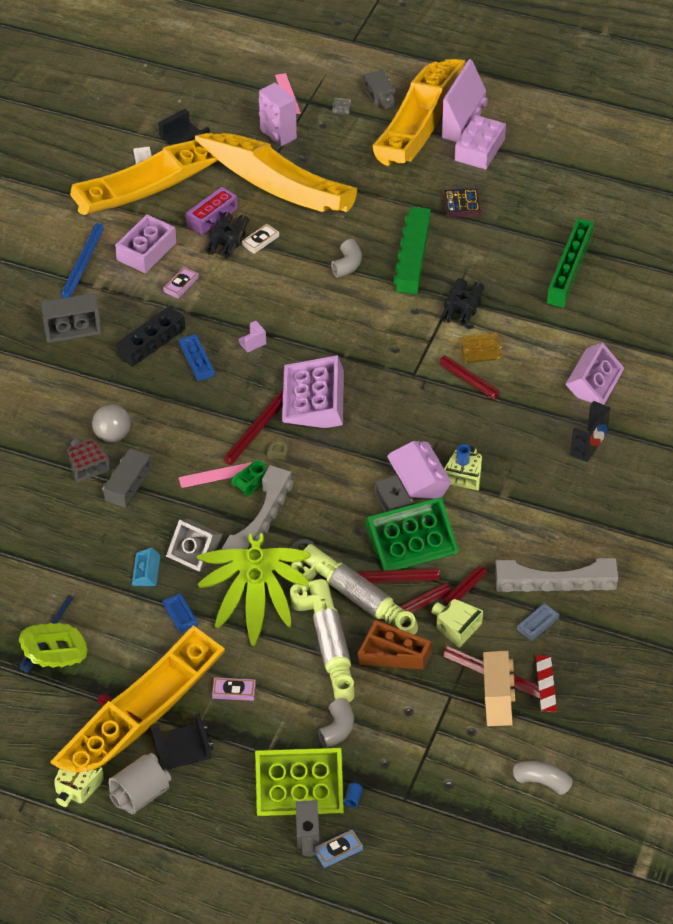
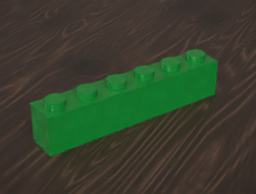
M410 207L409 214L405 215V224L407 226H403V236L405 237H401L400 248L402 250L399 249L398 260L400 262L396 263V272L398 274H394L393 284L397 285L396 292L418 294L431 221V209Z
M577 218L548 288L547 304L565 308L593 238L594 222Z

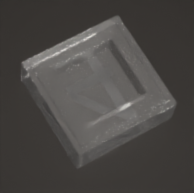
M335 98L333 113L349 114L351 99Z

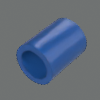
M461 444L457 447L456 462L461 466L468 465L470 462V447L466 444Z
M350 783L348 785L343 800L346 806L351 808L358 806L363 791L362 786L357 783Z

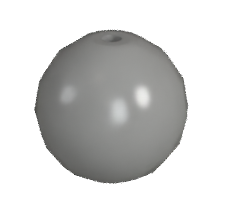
M103 405L93 415V431L99 439L105 442H119L130 431V416L126 409L119 405Z

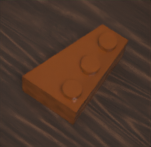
M375 620L358 652L359 665L424 670L432 655V643L429 640Z

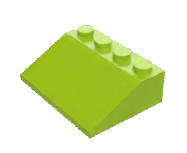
M341 748L255 751L257 816L296 815L295 801L317 800L318 814L344 813Z

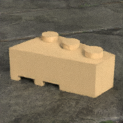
M508 651L483 652L487 726L512 725L511 702H515V689H510V687H514V674H510V672H514L513 659H509Z

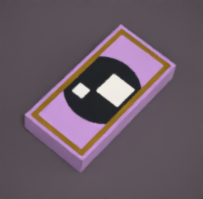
M183 267L163 288L164 293L179 299L199 278L198 273Z
M214 678L212 699L254 701L256 680Z

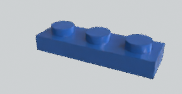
M197 335L179 339V345L196 380L200 381L214 377V369Z

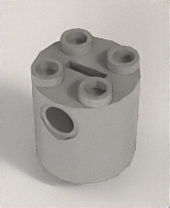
M153 753L144 754L109 779L110 798L117 808L124 809L130 814H135L169 789V781L172 779L167 770H162L158 764L157 757Z

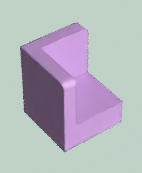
M257 321L251 322L250 334L239 338V343L248 353L266 344V331Z

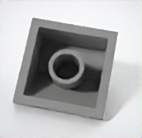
M190 519L179 520L166 557L201 572L207 563L198 560L196 556L216 551L222 534Z

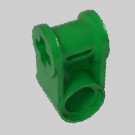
M259 460L252 462L233 477L232 486L238 487L246 497L252 495L254 491L262 486V478L267 471L266 464Z

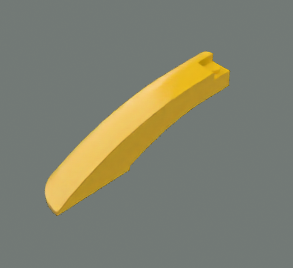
M446 59L439 63L436 61L426 65L414 78L394 119L373 144L374 154L381 163L389 166L393 161L405 163L406 161L411 162L439 122L443 114V99L464 68L465 60Z
M193 625L150 670L111 702L108 701L51 760V764L70 772H86L104 765L150 728V725L156 723L221 657L225 652V648ZM126 711L133 713L142 721H136Z

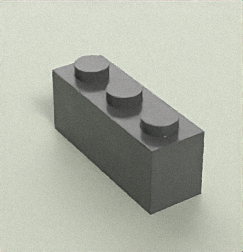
M129 449L126 455L122 456L120 464L117 468H114L111 478L103 485L102 491L104 492L106 502L124 508L127 507L152 468L149 454Z

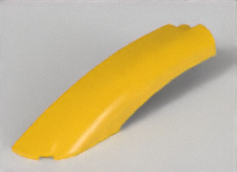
M204 133L195 136L197 142L229 169L259 188L282 199L322 212L328 209L348 212L355 202L357 195L356 187L327 180L300 168L272 149L269 143L229 133Z
M196 140L164 147L157 154L119 172L72 184L70 195L79 205L78 212L82 215H87L154 195L190 178L218 161V159Z

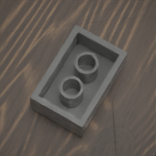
M95 293L40 302L47 343L101 334Z

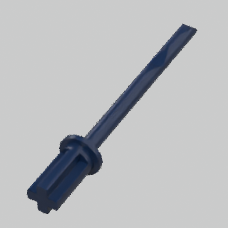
M70 594L51 623H58L73 600ZM43 642V643H37V644H38V647H39V649H40L41 651H42L41 647L43 646V644H44L45 642ZM24 657L19 664V669L28 673L34 664L30 658Z

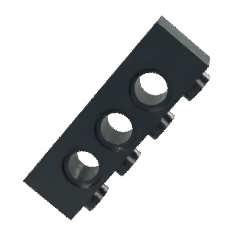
M171 306L167 307L116 343L117 356L133 367L148 355L154 353L158 348L168 343L172 338L181 334L186 329L185 316Z

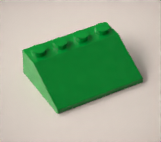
M442 497L369 516L364 521L369 541L383 571L401 570L460 553Z

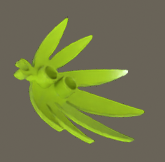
M252 533L249 534L248 539L252 545L250 549H223L196 556L198 560L206 563L223 564L232 562L207 575L198 583L199 588L220 584L233 576L237 571H240L221 604L215 622L216 629H219L232 615L241 599L245 584L248 583L246 592V623L252 647L256 645L263 625L265 583H267L270 597L279 616L287 627H291V615L286 597L272 571L275 570L279 575L292 583L302 586L309 585V581L299 571L280 561H304L311 557V553L291 548L261 549V545L264 543L262 533H260L258 541L253 540Z

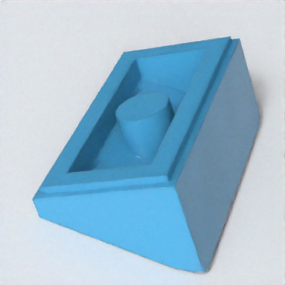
M153 547L136 553L132 578L133 586L157 585L160 554Z

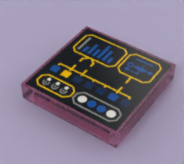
M478 188L443 190L446 217L481 216Z

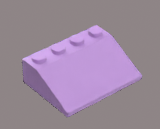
M470 59L443 99L442 138L458 142L474 115L480 116L482 108L486 107L488 101L486 89L473 61Z
M338 355L284 365L282 421L284 423L319 428L343 425L344 369Z

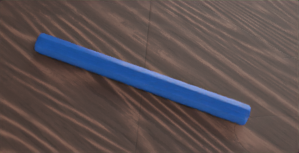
M95 223L61 292L63 298L72 296L104 230L102 223Z

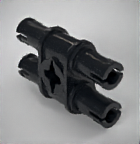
M223 212L220 221L214 224V229L209 234V242L205 247V251L208 254L211 252V255H213L218 246L223 245L222 255L224 257L228 255V258L232 257L235 248L240 246V241L246 234L245 228L249 223V218L244 215V218L243 215H240L237 223L232 224L230 222L233 219V215L230 212L228 214Z
M458 278L454 288L449 291V296L444 302L445 309L440 317L441 320L446 322L448 317L447 323H450L454 313L461 314L458 319L459 325L463 326L464 321H466L464 327L468 326L471 317L477 312V306L481 303L484 285L480 282L477 287L478 282H475L471 292L464 289L467 286V281L465 279L461 281V278Z

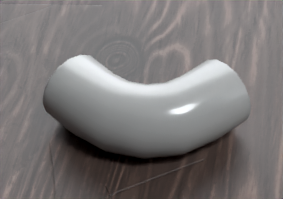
M348 239L343 242L340 249L344 257L331 262L332 272L336 278L353 273L360 266L362 253L354 239Z
M339 698L329 705V711L334 720L332 724L318 729V737L323 748H329L344 741L353 730L355 719L352 708L346 698Z
M537 760L517 762L513 768L514 777L520 783H541L560 795L565 794L572 786L573 780L571 776L558 767Z

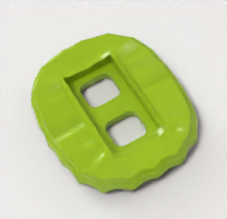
M48 623L32 625L25 628L19 637L25 657L30 658L33 664H40L42 667L72 666L75 663H81L87 656L88 649L84 637L77 628L71 627L69 624ZM56 641H65L69 648L60 649ZM37 643H47L50 650L41 651Z

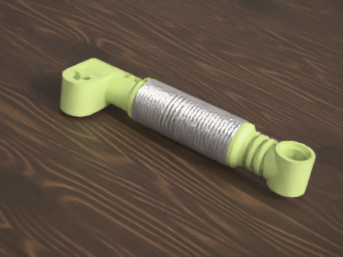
M310 544L303 550L311 553L309 559L292 563L291 567L301 572L308 581H312L319 573L327 579L329 585L375 618L383 619L391 626L413 635L416 634L418 624L412 613L399 608L385 592L342 562L337 563L314 545ZM304 563L307 564V565H308L309 567H311V568L308 569L306 566L303 567ZM404 622H411L410 626L402 627Z
M318 579L309 581L308 586L294 584L290 589L293 609L297 611L314 609V625L326 671L330 673L335 700L346 698L348 702H351L354 698V681L349 670L351 661L340 616L337 609L334 608L328 582Z

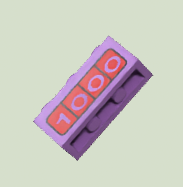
M223 187L219 188L186 213L187 227L200 235L205 234L214 227L216 222L220 221L223 212L228 214V212L233 213L238 209L237 196Z

